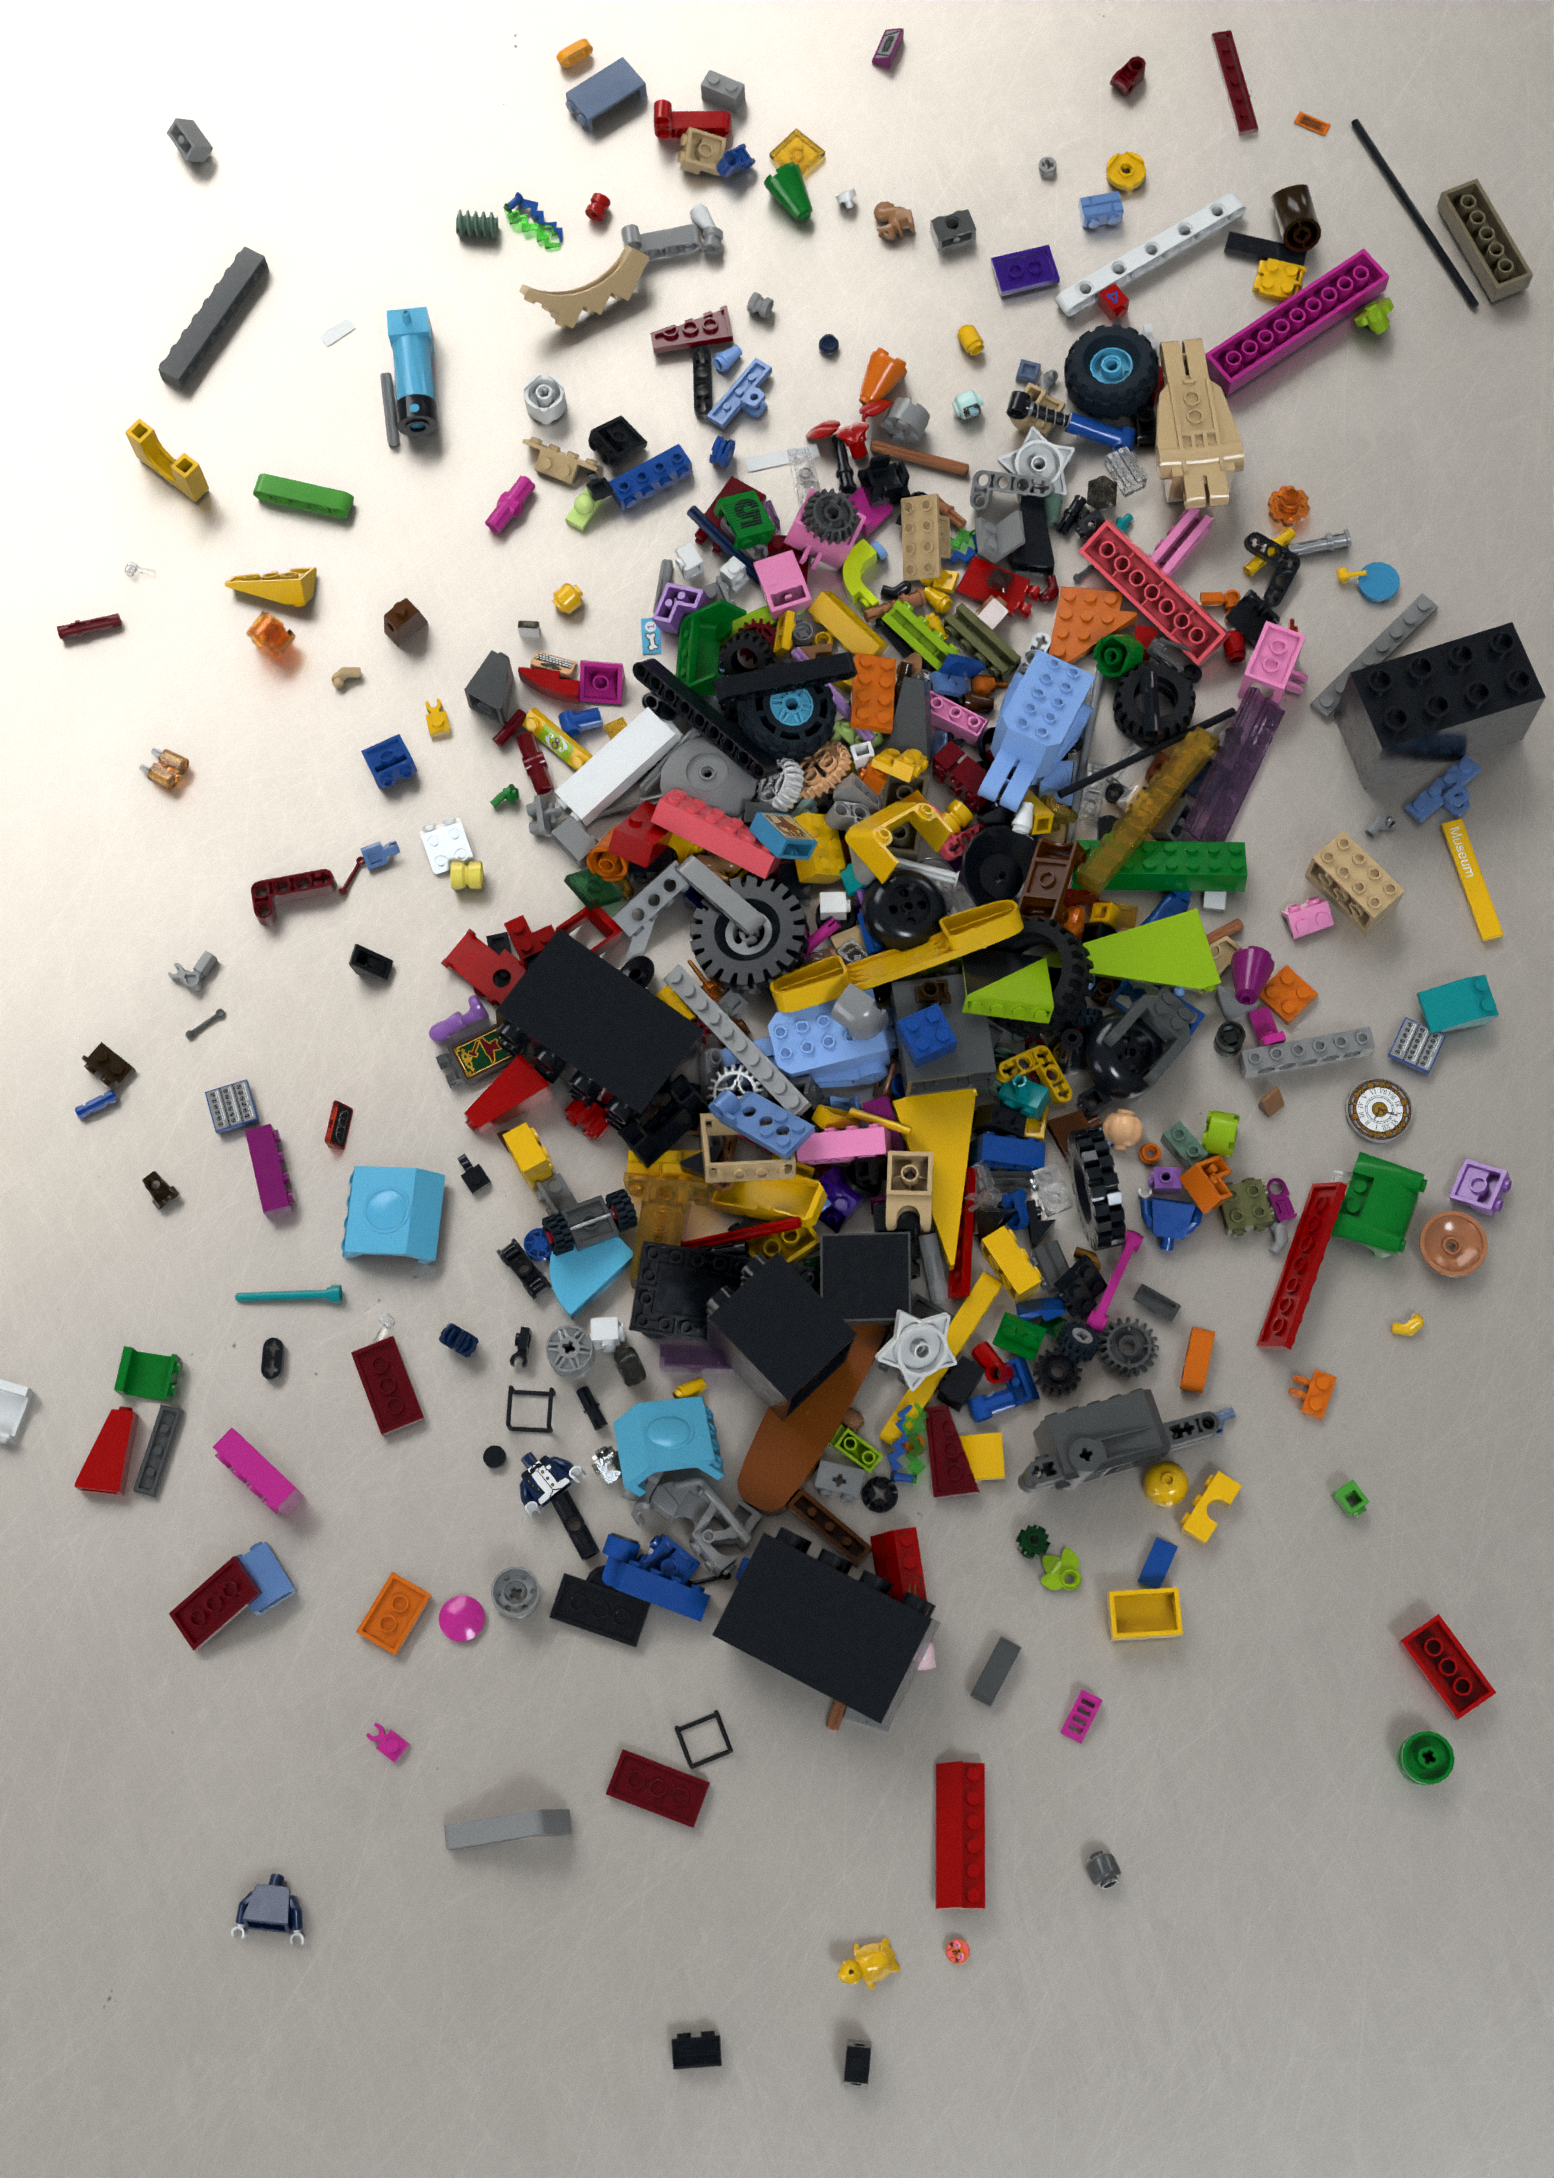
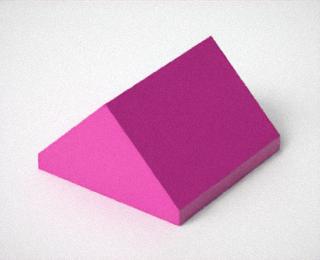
M581 660L580 701L621 704L625 679L623 663Z

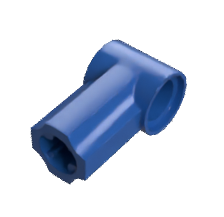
M598 707L580 712L568 710L558 715L561 729L570 737L578 736L581 731L603 726Z
M1009 1388L987 1396L985 1394L979 1395L966 1401L974 1423L988 1420L994 1414L1015 1407Z

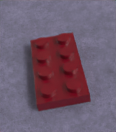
M393 1336L351 1352L382 1436L425 1419Z
M234 1556L174 1608L169 1615L193 1651L199 1650L263 1592L239 1557Z
M622 1749L606 1795L694 1828L710 1782Z

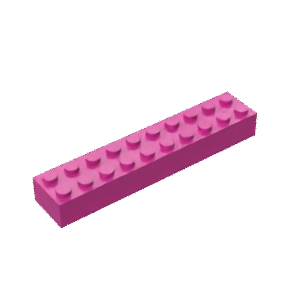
M1362 249L1206 353L1208 375L1222 388V391L1227 396L1385 291L1390 276L1365 249Z

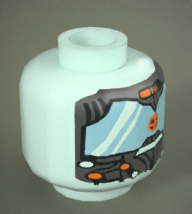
M973 390L956 395L955 401L952 402L957 418L961 417L963 420L979 415L981 413L980 406L984 405L980 394L976 395Z

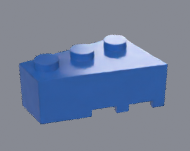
M984 1132L970 1142L967 1168L985 1166L987 1171H994V1167L1008 1169V1171H1031V1173H1037L1044 1169L1045 1143L1038 1142L1036 1138L1017 1139L1015 1135H1005L1003 1137L997 1136L995 1132Z

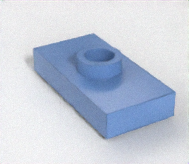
M938 671L930 674L934 693L963 698L964 693L969 694L965 678L943 674Z

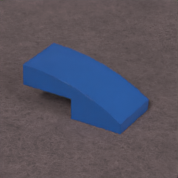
M1055 1297L1031 1299L1015 1304L1017 1316L1024 1320H1030L1042 1315L1046 1322L1066 1314L1064 1303Z
M1156 1537L1137 1582L1152 1589L1160 1588L1178 1546Z

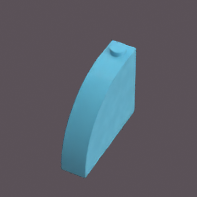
M619 1237L581 1251H577L574 1245V1250L555 1256L552 1251L549 1265L551 1284L557 1300L566 1314L573 1320L637 1260L636 1254Z

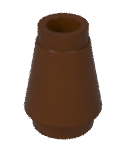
M969 692V694L964 693L962 707L972 712L992 711L994 698Z

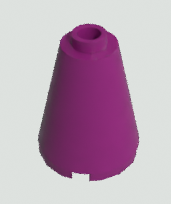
M1248 946V949L1243 950L1239 948L1233 953L1231 959L1235 997L1243 1005H1252L1258 1000L1274 971L1275 962L1272 960L1271 954L1257 946Z

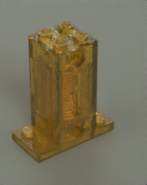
M629 1172L624 1173L623 1182L626 1191L635 1197H642L643 1195L629 1276L632 1289L636 1287L643 1240L683 1247L691 1201L700 1206L712 1204L710 1201L714 1195L713 1184Z

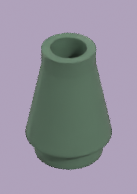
M1053 493L1052 496L1043 499L1047 525L1054 526L1058 524L1063 503L1060 494Z

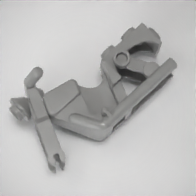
M665 1471L656 1472L647 1478L645 1482L647 1492L641 1497L626 1488L624 1489V1499L637 1501L631 1515L639 1526L645 1522L641 1512L648 1511L650 1508L669 1522L678 1517L690 1519L694 1524V1531L689 1540L690 1548L697 1556L700 1555L705 1561L706 1569L717 1577L722 1573L726 1576L736 1568L734 1564L738 1560V1556H725L714 1547L736 1544L741 1551H744L748 1548V1543L753 1540L703 1477L697 1476L658 1484ZM714 1516L724 1530L712 1531L710 1529L706 1530Z

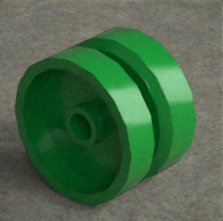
M1425 1731L1418 1732L1405 1739L1398 1748L1396 1760L1398 1769L1405 1779L1415 1785L1429 1786L1437 1784L1449 1776L1453 1770L1455 1758L1451 1745L1444 1737L1438 1733ZM1422 1755H1425L1428 1758L1427 1763H1424L1425 1758L1422 1757Z

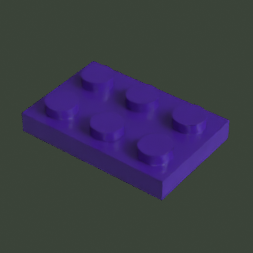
M1049 245L991 258L992 269L1001 296L1056 284L1060 281Z

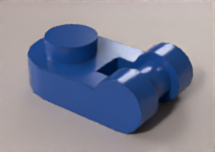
M1021 1188L1013 1191V1193H1005L1001 1197L1003 1208H1014L1015 1204L1017 1212L1008 1223L1010 1229L1014 1231L1024 1230L1029 1224V1215L1025 1203L1027 1196L1026 1192Z

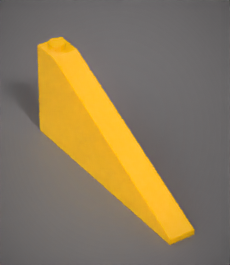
M976 1088L905 1097L893 1101L892 1105L897 1123L913 1128L910 1136L902 1134L907 1151L933 1152L932 1223L949 1271L954 1269L975 1096H978Z

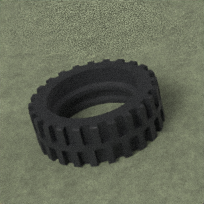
M1033 916L1031 921L1027 917H1021L1024 924L1021 932L987 946L986 949L1022 954L1033 946L1049 944L1059 951L1062 970L1058 985L1052 993L1054 1009L1049 1024L987 1016V1018L1019 1037L1027 1038L1029 1036L1032 1039H1040V1034L1050 1037L1053 1036V1030L1055 1029L1060 1032L1066 1029L1064 1024L1068 1021L1074 1022L1077 1019L1075 1016L1076 1012L1079 1009L1084 1010L1086 1005L1083 1001L1086 996L1090 997L1092 993L1088 986L1089 983H1094V976L1089 973V970L1093 969L1094 966L1093 962L1086 958L1090 955L1088 949L1082 946L1083 942L1069 930L1048 918L1044 920L1039 916Z

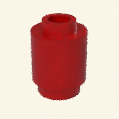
M1237 630L1228 631L1231 635L1223 643L1225 656L1230 663L1241 662L1245 660L1246 655L1243 634Z

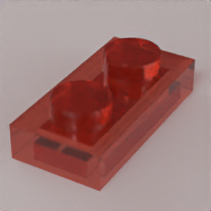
M1070 888L1067 889L1063 904L1065 907L1087 906L1091 903L1099 902L1100 894L1096 890Z

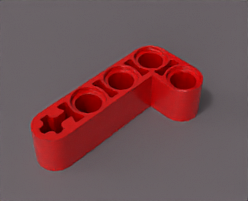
M661 99L654 103V131L656 137L660 139H680L681 135L685 134L689 127L724 138L731 135L732 116L727 111H672V104L668 100Z

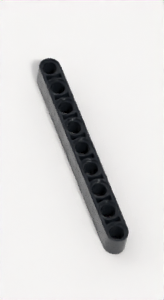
M649 658L636 662L633 665V675L639 682L756 780H762L777 773L778 764L772 756L750 742L741 730L659 661Z

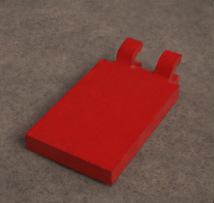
M974 556L956 589V594L979 604H983L991 595L995 598L1000 596L1007 603L1005 607L1009 610L1006 614L1007 616L1013 617L1014 613H1017L1028 619L1032 611L1030 610L1032 604L1023 602L1026 596L1037 602L1041 588L1030 585V580Z

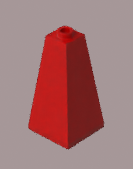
M519 1054L464 1113L467 1119L465 1123L473 1132L477 1129L480 1134H483L551 1100L554 1097L551 1086Z

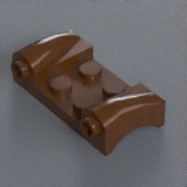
M1044 838L1038 839L1018 903L1021 917H1027L1031 921L1033 916H1039L1044 920L1048 918L1061 926L1068 922L1069 912L1064 906L1063 901L1074 868L1080 869L1087 861V853L1078 841L1056 843Z

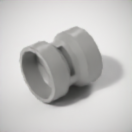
M707 227L703 232V239L705 241L702 243V251L708 255H718L722 251L723 231L717 227Z
M754 292L749 299L747 311L759 313L760 317L766 319L772 311L774 300L768 297L764 299L761 294Z
M804 621L796 623L792 632L793 644L795 647L811 646L813 640L811 624Z

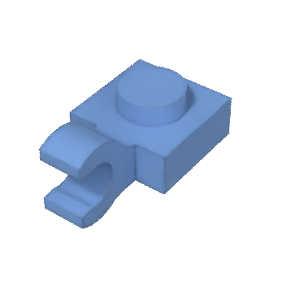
M396 840L387 843L383 847L381 842H377L360 848L368 870L387 864L388 860L386 857L400 853Z

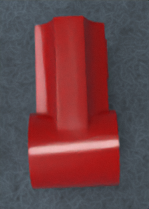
M983 1341L972 1350L971 1355L985 1369V1377L990 1383H1007L1012 1379L1013 1370L1011 1366L1001 1360L987 1341ZM998 1369H1000L1001 1371L1000 1378H998L997 1376Z

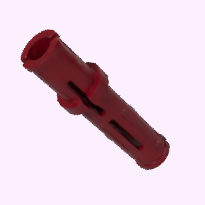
M119 613L86 621L76 620L75 623L57 626V631L60 639L77 635L81 637L89 632L122 626Z

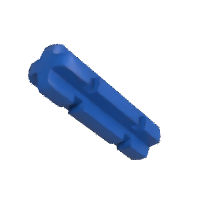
M109 1090L104 1093V1096L100 1095L86 1102V1105L83 1106L82 1104L76 1107L75 1112L82 1119L88 1116V1113L92 1114L106 1107L108 1103L116 1102L117 1096L113 1090Z

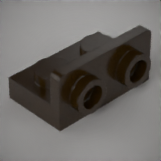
M102 1042L89 1057L85 1055L82 1057V1060L86 1063L84 1067L93 1075L97 1072L102 1076L100 1080L108 1087L113 1085L119 1089L135 1071L133 1066Z

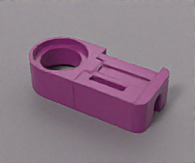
M1280 1178L1269 1180L1266 1185L1269 1193L1268 1201L1273 1208L1276 1221L1278 1223H1285L1287 1220H1294L1297 1213L1294 1214L1295 1211L1285 1182ZM1274 1183L1279 1184L1282 1192L1280 1194H1273L1270 1191V1185Z

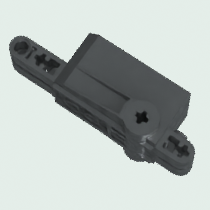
M1142 1388L1133 1390L1129 1394L1112 1396L1108 1400L1101 1402L1100 1400L1094 1401L1080 1408L1078 1406L1073 1407L1063 1413H1052L1045 1416V1419L1040 1421V1425L1033 1432L1040 1456L1035 1457V1461L1031 1462L1019 1475L1018 1486L1026 1493H1033L1050 1487L1051 1489L1071 1491L1078 1488L1084 1482L1160 1460V1457H1165L1170 1452L1201 1444L1219 1429L1220 1419L1214 1412L1205 1411L1163 1424L1151 1389Z

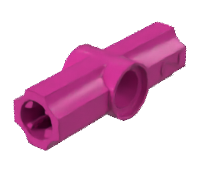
M520 476L508 492L505 491L501 494L497 501V507L485 521L486 526L494 533L500 534L512 517L516 518L521 513L525 500L535 489V484L528 477Z

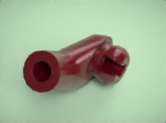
M1055 575L1046 577L1047 588L1043 593L1039 594V600L1043 604L1052 602L1059 594Z

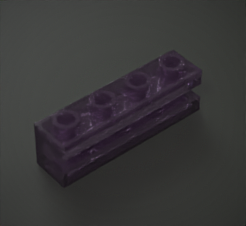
M660 1345L659 1367L661 1372L737 1375L710 1346Z

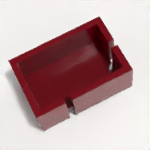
M950 740L933 757L932 776L937 783H943L953 797H958L962 800L963 804L971 812L974 811L976 814H979L982 809L992 802L977 795L987 772L969 756L958 764L957 761L965 752Z

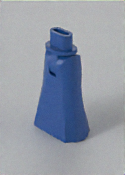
M1170 891L1139 926L1186 912L1190 904L1189 898L1193 892Z

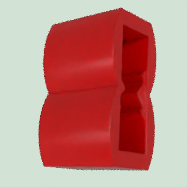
M573 1100L564 1110L567 1116L565 1120L573 1127L578 1125L582 1128V1134L592 1141L594 1138L599 1141L611 1128L604 1120L607 1112L596 1102L593 1103L590 1109H587L583 1106L584 1102L582 1100L578 1102Z

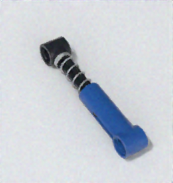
M1013 391L1010 395L1006 413L1013 419L1021 420L1026 418V416L1036 417V420L1039 418L1045 420V423L1048 421L1054 423V426L1057 424L1062 426V428L1065 427V432L1112 447L1113 451L1118 454L1128 455L1132 453L1136 431L1130 427H1115L1073 412L1066 415L1064 411L1060 413L1055 408L1051 410L1047 406H1039L1038 403L1031 401L1029 394L1023 391Z

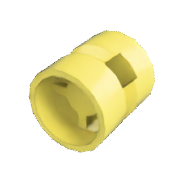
M470 861L467 866L464 862H451L450 879L452 889H463L466 885L470 889H483L484 873L482 861Z

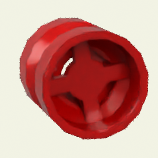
M594 193L590 199L591 204L587 206L585 214L590 219L601 222L605 217V210H608L611 201L601 193Z

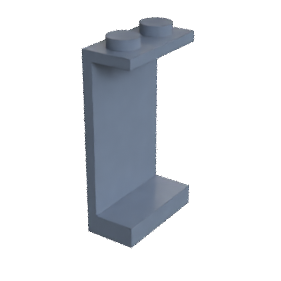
M621 57L566 92L567 102L565 104L569 112H574L580 125L592 131V120L633 93H636L640 99L647 95L646 83L626 59Z

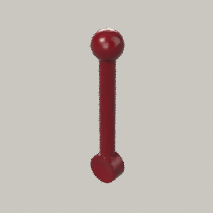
M363 857L356 859L357 864L344 886L339 888V894L345 895L347 893V887L359 867L365 864Z

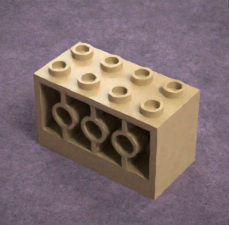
M1344 830L1312 857L1305 877L1365 936L1397 908L1405 892Z

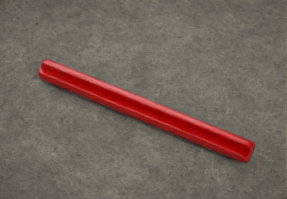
M797 1216L685 1241L682 1246L699 1248L703 1244L710 1247L736 1243L799 1229L802 1227L801 1218Z

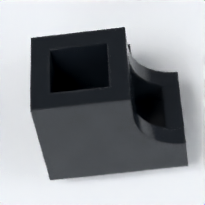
M999 799L995 803H990L988 807L982 809V812L975 815L978 823H989L992 827L1003 824L1012 826L1015 814L1013 811L999 805Z

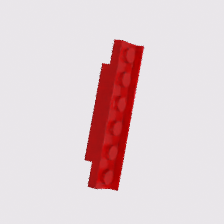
M956 1761L936 1764V1909H985V1763Z

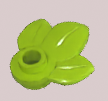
M1066 1547L1061 1558L1053 1555L1042 1557L1043 1568L1047 1574L1040 1582L1047 1589L1058 1590L1063 1588L1073 1591L1080 1586L1082 1578L1078 1571L1079 1559L1072 1549ZM1071 1575L1074 1578V1582L1067 1583L1065 1580L1066 1576Z

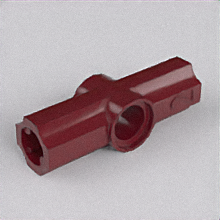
M533 732L521 733L516 737V741L523 756L524 767L528 776L531 777L537 795L549 794L554 790V786L547 770L548 766L543 752L539 750Z

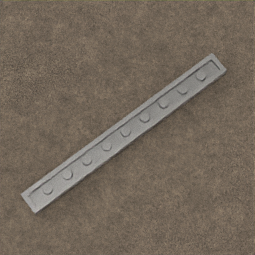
M679 964L663 979L787 1111L800 1117L812 1106L803 1094Z

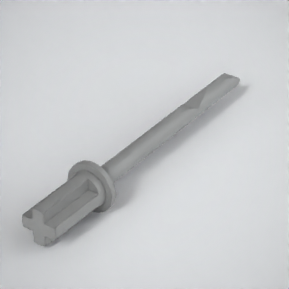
M661 793L648 797L639 796L640 801L605 809L597 818L636 809L644 801L657 806L659 799L663 795Z

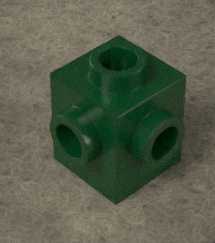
M1035 1524L1033 1527L1028 1525L1026 1531L1021 1529L1016 1539V1542L1020 1543L1017 1550L1021 1551L1020 1554L1031 1560L1033 1558L1038 1560L1040 1554L1045 1555L1050 1545V1542L1047 1541L1049 1535L1045 1533L1046 1530ZM1030 1538L1038 1539V1543L1032 1544Z

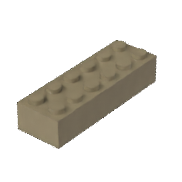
M1478 179L1441 192L1437 208L1491 302L1528 288L1533 273Z

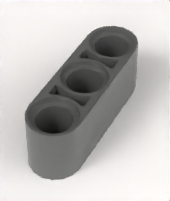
M1001 1636L970 1696L991 1707L1022 1647Z

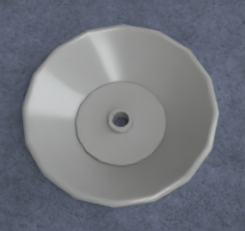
M702 736L684 742L670 753L661 770L660 789L663 796L672 789L683 790L687 793V796L693 799H701L707 806L721 809L725 815L736 818L745 811L746 802H751L755 795L756 779L744 771L706 737ZM710 773L711 776L705 777L704 774Z

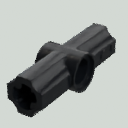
M568 1490L552 1498L551 1502L582 1561L599 1553L600 1550ZM572 1521H580V1529L577 1531L569 1529Z

